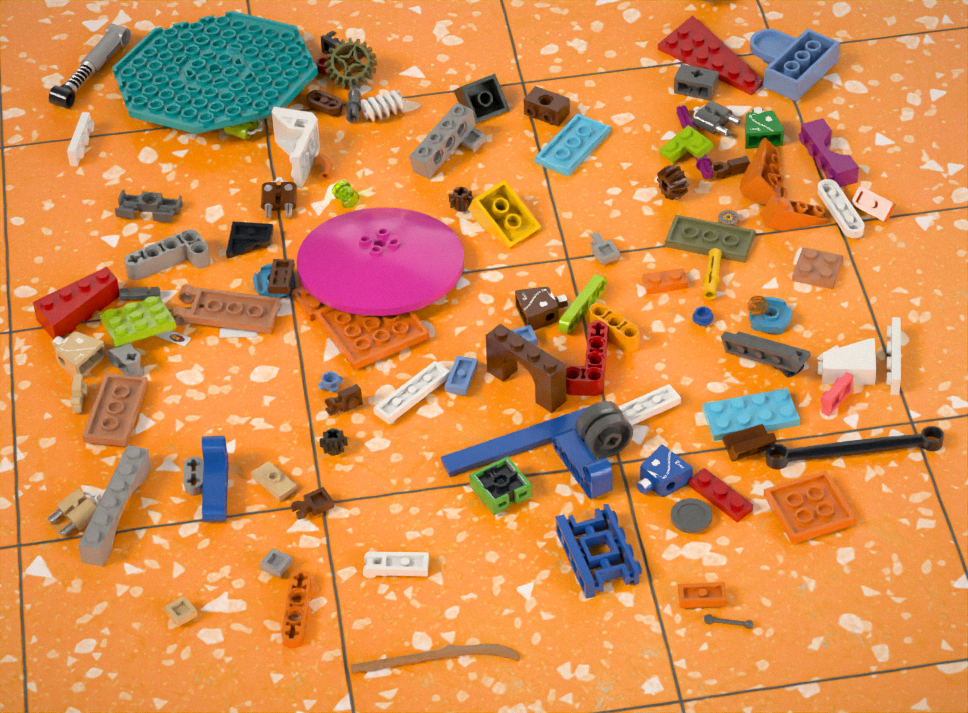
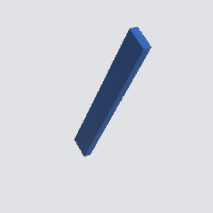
M588 407L441 457V463L449 477L499 461L507 456L510 457L551 443V437L571 428L576 431V422Z

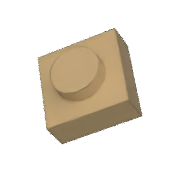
M185 596L164 607L165 613L177 627L198 616L197 610Z

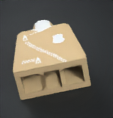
M73 332L66 339L57 336L52 343V346L55 348L57 363L72 376L74 374H82L84 377L107 357L103 341L79 332Z

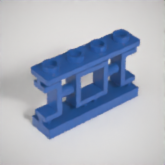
M604 504L601 511L599 508L595 509L594 519L576 523L573 515L568 516L569 519L567 520L564 514L555 516L557 536L586 599L595 597L596 590L603 592L604 581L622 577L625 585H629L630 581L634 585L639 584V575L642 574L640 563L634 560L632 546L626 543L624 529L622 527L619 528L617 514L615 511H611L608 504ZM604 521H605V524H606L608 530H605V531H601V532H597V533H596L597 530L604 529ZM585 533H586V534H587L586 536H582V537H579V538H578V544H577L576 539H575L574 536H578V535H582V534H585ZM607 544L610 552L591 556L589 547ZM621 556L624 563L616 566H611V564L620 562ZM602 567L601 570L594 571L593 579L590 570Z

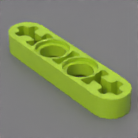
M595 274L562 315L558 324V331L568 335L574 331L588 313L591 305L595 304L604 292L607 285L606 277Z

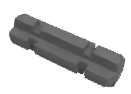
M158 286L151 287V289H148V287L131 288V290H128V288L119 289L121 301H129V298L131 300H145L151 296H161L160 287Z

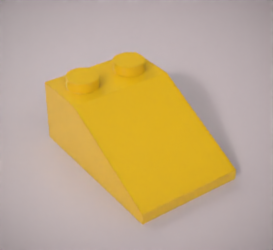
M505 179L475 197L468 208L477 222L508 249L541 229L540 224Z

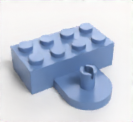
M808 28L797 38L779 30L763 29L751 36L750 50L755 56L761 58L763 62L770 63L764 70V87L797 102L839 61L840 42Z

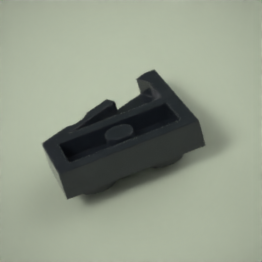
M233 221L226 250L227 258L270 246L274 231L273 224Z

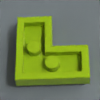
M688 125L658 151L662 157L673 164L687 151L696 158L701 159L714 148L712 141Z

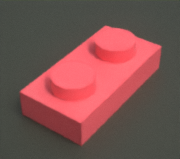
M845 372L841 378L835 380L833 387L829 391L823 393L820 400L822 403V414L829 417L851 393L854 375Z

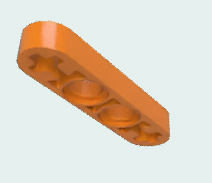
M306 570L294 571L289 581L281 634L284 646L291 649L300 647L304 641L312 588L311 575ZM300 580H303L302 588H298ZM297 596L304 598L300 603L292 601ZM292 615L301 616V619L298 621H291L289 618ZM292 630H295L296 635H294V638H291Z

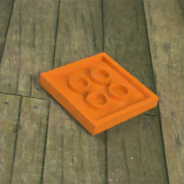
M827 471L764 489L766 501L792 544L849 527L856 523L854 514Z

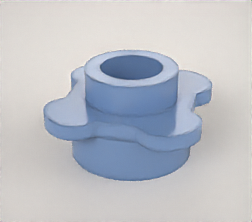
M325 372L321 377L322 381L318 383V388L337 392L339 384L343 382V378L338 376L336 372Z

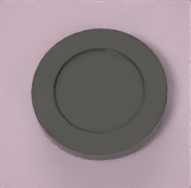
M694 498L683 499L672 507L671 522L682 532L699 533L710 526L712 510L702 500Z

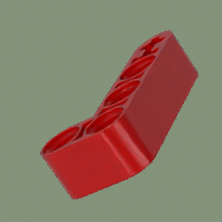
M598 320L589 324L585 366L566 367V394L598 396L603 393L608 348V326L604 322Z

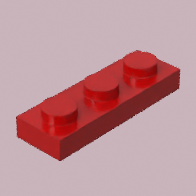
M705 468L688 479L689 487L736 522H739L753 511V504Z

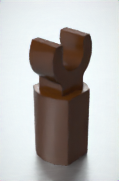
M747 156L727 160L725 163L716 162L713 164V170L717 171L718 178H723L727 174L733 175L746 172L750 161Z

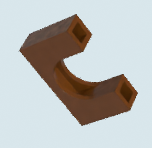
M499 324L485 335L488 373L504 382L518 370L517 362H519L528 370L535 384V403L553 413L566 402V364L502 324Z

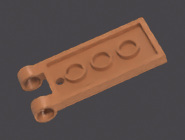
M183 285L178 298L183 303H193L191 309L175 307L171 315L177 326L193 323L271 334L281 306V298Z

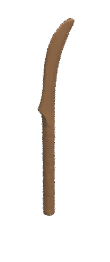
M449 644L435 651L351 664V671L354 674L464 655H496L519 661V656L511 648L499 644L465 646Z

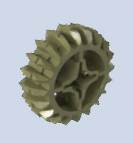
M351 37L347 43L342 39L341 45L335 42L336 49L329 48L331 54H326L325 56L328 61L324 64L327 67L326 74H330L329 79L331 81L335 80L336 86L342 83L343 89L347 85H349L350 90L353 89V85L360 89L361 82L367 85L366 78L373 79L371 73H376L374 66H377V61L374 60L376 54L372 53V47H367L366 42L360 45V39L358 38L353 42ZM350 51L348 55H342L343 53ZM358 52L366 58V64L357 59ZM354 60V63H352L351 66H349V69H348V64H350L351 61ZM336 63L344 68V75L336 70ZM355 72H361L358 75L352 76Z

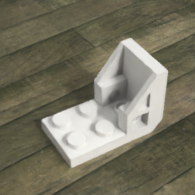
M274 107L272 119L275 142L290 156L289 162L292 163L291 178H294V183L297 187L302 188L314 164L313 159L320 151L317 118L312 112Z

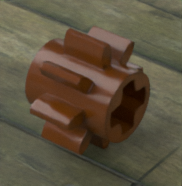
M465 187L454 188L453 194H448L450 208H454L458 212L467 211L474 199L472 191H468Z

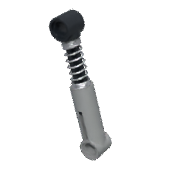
M109 24L104 37L81 61L80 67L63 85H55L51 88L48 97L49 103L70 109L75 102L77 90L86 83V80L91 75H95L120 46L124 47L129 43L131 38L130 29L116 24Z

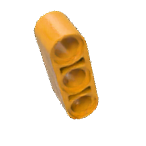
M603 303L591 305L589 309V324L598 320L607 324L608 341L621 350L632 353L639 349L640 329L637 325Z

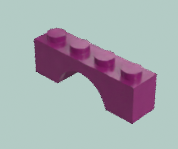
M821 118L801 124L799 140L802 145H805L809 155L815 159L818 168L822 169L825 173L826 179L834 180L839 187L857 183L859 167L850 155L837 154L828 149L831 145L832 130L826 121Z

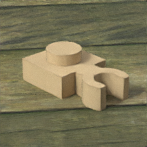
M74 374L71 397L72 413H82L84 396L88 395V383H84L82 374Z

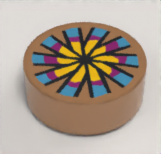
M724 210L718 215V223L738 226L739 215L735 211Z

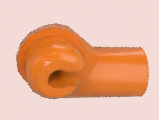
M318 154L314 157L313 163L317 167H322L320 177L327 180L330 177L333 164L326 155Z

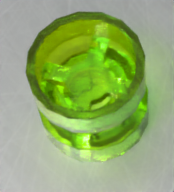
M346 180L337 182L332 188L333 196L339 200L344 208L353 207L359 200L358 192Z

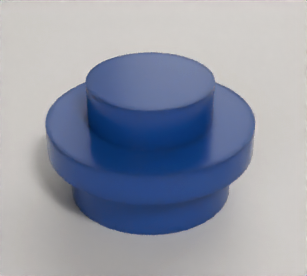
M701 306L694 311L692 320L697 325L707 326L713 322L714 315L710 308Z

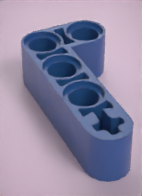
M573 428L551 437L555 452L589 499H594L612 491V468L609 461L605 457L596 460Z
M225 435L202 436V455L204 461L202 519L203 523L223 522L227 520L228 451Z

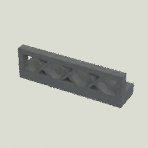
M725 331L721 336L726 353L795 373L799 371L811 356L807 350L740 331L736 334Z

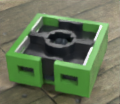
M508 456L469 474L470 487L493 515L510 508L509 504L513 502L518 504L532 497V484Z

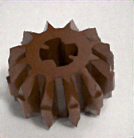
M674 164L668 165L657 173L658 187L666 199L677 200L688 193L687 187L689 184L686 180L687 177H685L684 171H681L679 166Z

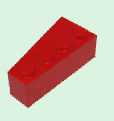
M105 267L33 302L36 320L53 340L57 336L62 337L66 333L71 334L76 330L78 324L82 321L87 322L92 318L94 312L103 310L119 298L118 280L109 268Z

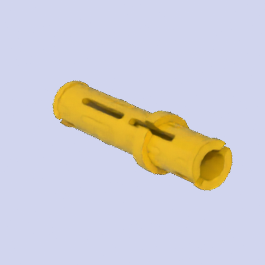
M717 248L709 251L707 272L703 278V297L707 300H714L716 298L717 287L720 285L719 270L722 252Z

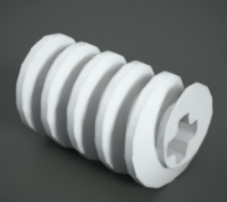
M391 90L390 94L384 92L383 96L378 94L375 96V99L373 97H369L368 101L362 99L361 108L365 119L368 120L370 117L372 122H375V115L382 120V113H385L387 117H390V111L397 115L398 108L404 113V101L399 90L397 92Z

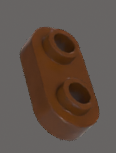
M313 90L307 94L308 106L320 112L334 116L343 109L342 100L329 93Z

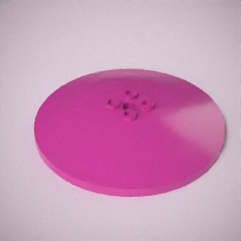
M391 207L360 209L331 218L307 235L297 253L298 276L309 294L321 303L334 309L369 316L401 314L434 303L450 292L457 284L464 268L463 246L451 228L438 219L424 213Z

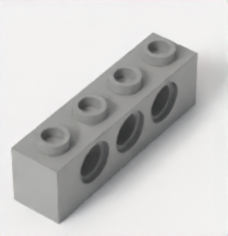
M456 102L409 156L413 172L427 179L431 178L476 126L472 109Z

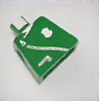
M755 107L752 112L746 114L745 149L758 148L765 137L774 147L783 146L784 129L774 111H763V108Z

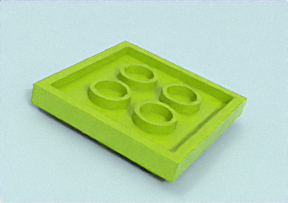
M151 296L144 301L131 302L124 307L111 308L99 314L100 321L115 347L177 328L174 318L160 296Z

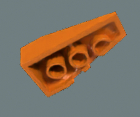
M766 137L762 139L740 184L742 195L745 198H749L753 203L766 204L771 196L785 198L787 196L786 188L782 187L781 184L784 181V176L779 171V168L782 167L779 151Z

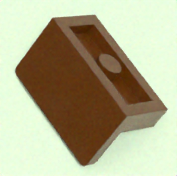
M763 424L725 435L722 438L731 462L764 452L777 441L774 433L767 434Z

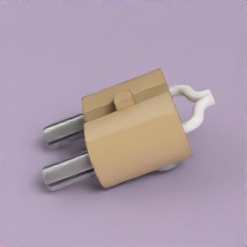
M77 488L56 505L58 510L47 517V520L53 524L61 516H64L70 521L68 525L60 530V534L63 537L75 528L80 531L89 524L99 504L98 498L100 495L97 492H82ZM85 495L95 496L96 505L87 499Z

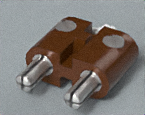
M277 177L275 181L263 183L261 187V208L265 210V219H271L272 211H277V208L285 210V218L287 219L289 211V219L292 218V210L296 208L297 185L294 182L282 180V177Z

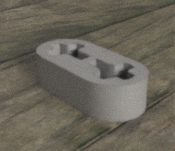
M189 457L184 462L183 483L185 492L189 495H199L203 490L204 462L200 457ZM196 480V485L192 486L193 481Z

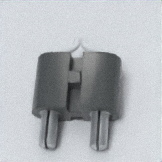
M709 101L706 105L696 106L693 109L695 111L693 124L712 134L719 132L727 136L729 130L722 126L728 122L739 125L741 122L739 118L732 115V110L714 101Z

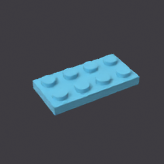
M788 388L702 404V411L714 441L722 440L725 435L760 424L764 425L766 432L800 426V418Z

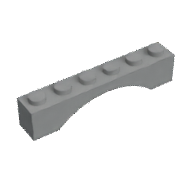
M127 445L78 544L82 563L104 567L112 550L116 529L123 509L134 490L145 482L152 468L149 449Z

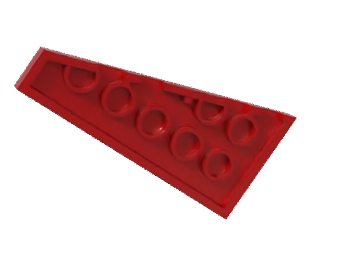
M693 15L658 43L659 51L690 66L718 71V80L749 95H753L763 86V79Z

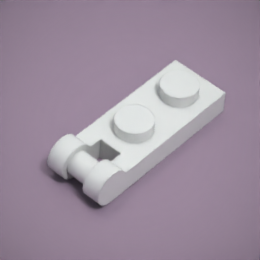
M367 552L364 556V563L366 565L363 567V576L366 578H374L376 576H428L429 552Z

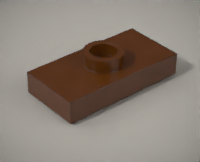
M273 259L268 293L289 294L295 266L294 260Z

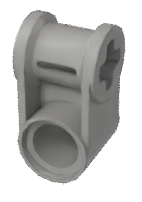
M130 343L107 351L111 363L124 375L143 376L144 368L140 364L141 355Z

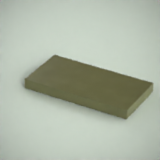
M675 215L665 240V247L709 256L711 249L717 248L722 252V259L746 263L756 236V230Z

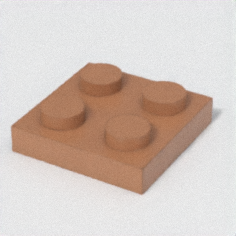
M802 247L792 275V281L833 289L843 263L844 255Z

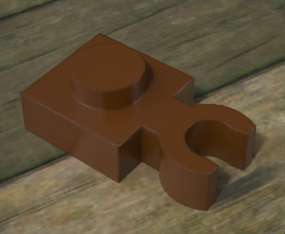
M358 384L339 391L338 397H330L324 401L328 406L325 410L329 416L335 415L340 409L346 412L363 404L362 392Z
M324 487L303 495L304 501H295L291 504L292 512L299 510L296 512L298 520L305 518L310 512L316 516L334 508V501Z

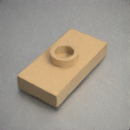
M269 461L251 472L252 478L279 502L297 491V485Z

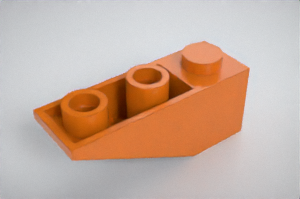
M771 196L760 213L765 227L780 231L829 222L823 207L806 204L802 201L789 200L785 197Z

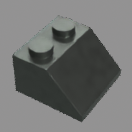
M496 74L489 75L453 90L458 103L473 110L475 123L510 110Z

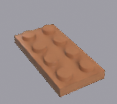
M105 373L82 436L83 442L126 447L148 386V378Z

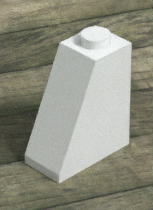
M875 338L823 352L822 362L818 361L817 374L822 375V384H834L837 378H841L845 372L854 375L853 384L875 385Z

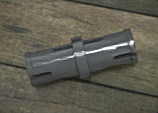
M352 90L348 94L346 119L349 123H354V118L355 123L359 120L361 93L358 90H354L353 95Z

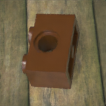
M535 86L524 98V115L557 127L570 114V98Z

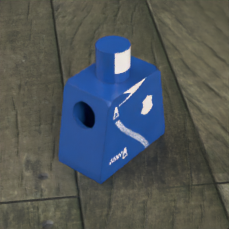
M662 444L641 464V481L637 483V488L644 495L653 490L660 497H665L688 485V479L692 477L693 467Z

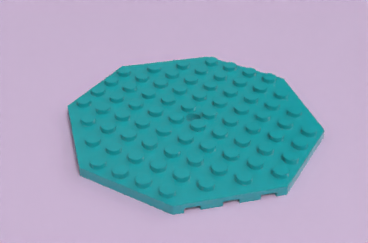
M235 11L225 12V16L214 18V15L201 17L198 22L188 23V21L175 23L172 28L163 30L162 27L154 28L112 67L115 80L130 117L194 134L272 117L274 107L285 108L318 74L317 66L313 62L312 56L306 48L296 25Z

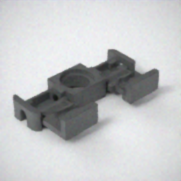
M122 190L118 198L119 208H115L116 217L134 219V211L139 209V211L153 212V221L171 223L174 214L178 215L181 211L180 208L183 206L182 196L179 195L178 200L163 198L162 193L142 191L141 195H128L125 190ZM147 201H155L152 204H146Z

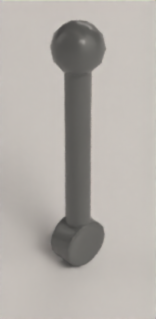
M710 614L704 616V622L708 625L715 622L745 626L747 629H751L754 625L752 620L738 621L713 618Z

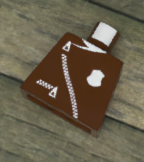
M547 286L515 291V306L524 325H531L533 331L557 322L559 320L558 309L568 307L565 294L554 297Z

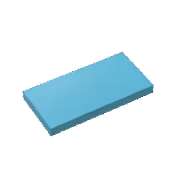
M577 113L534 157V163L569 177L611 133V126Z

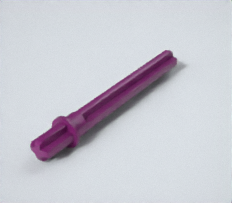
M685 105L678 106L676 113L682 128L684 129L689 125L696 130ZM706 154L701 159L695 157L696 167L701 171L703 178L706 180L708 178L712 179L714 171L711 167V159Z

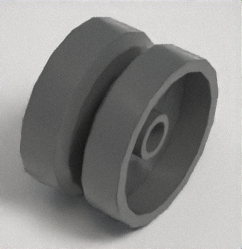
M602 401L593 404L579 416L576 422L578 435L593 456L597 458H608L616 455L630 443L633 437L631 424L624 417L618 405L612 401Z

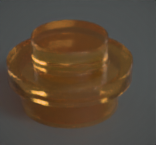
M753 296L747 303V309L751 314L763 315L768 311L769 304L763 296Z

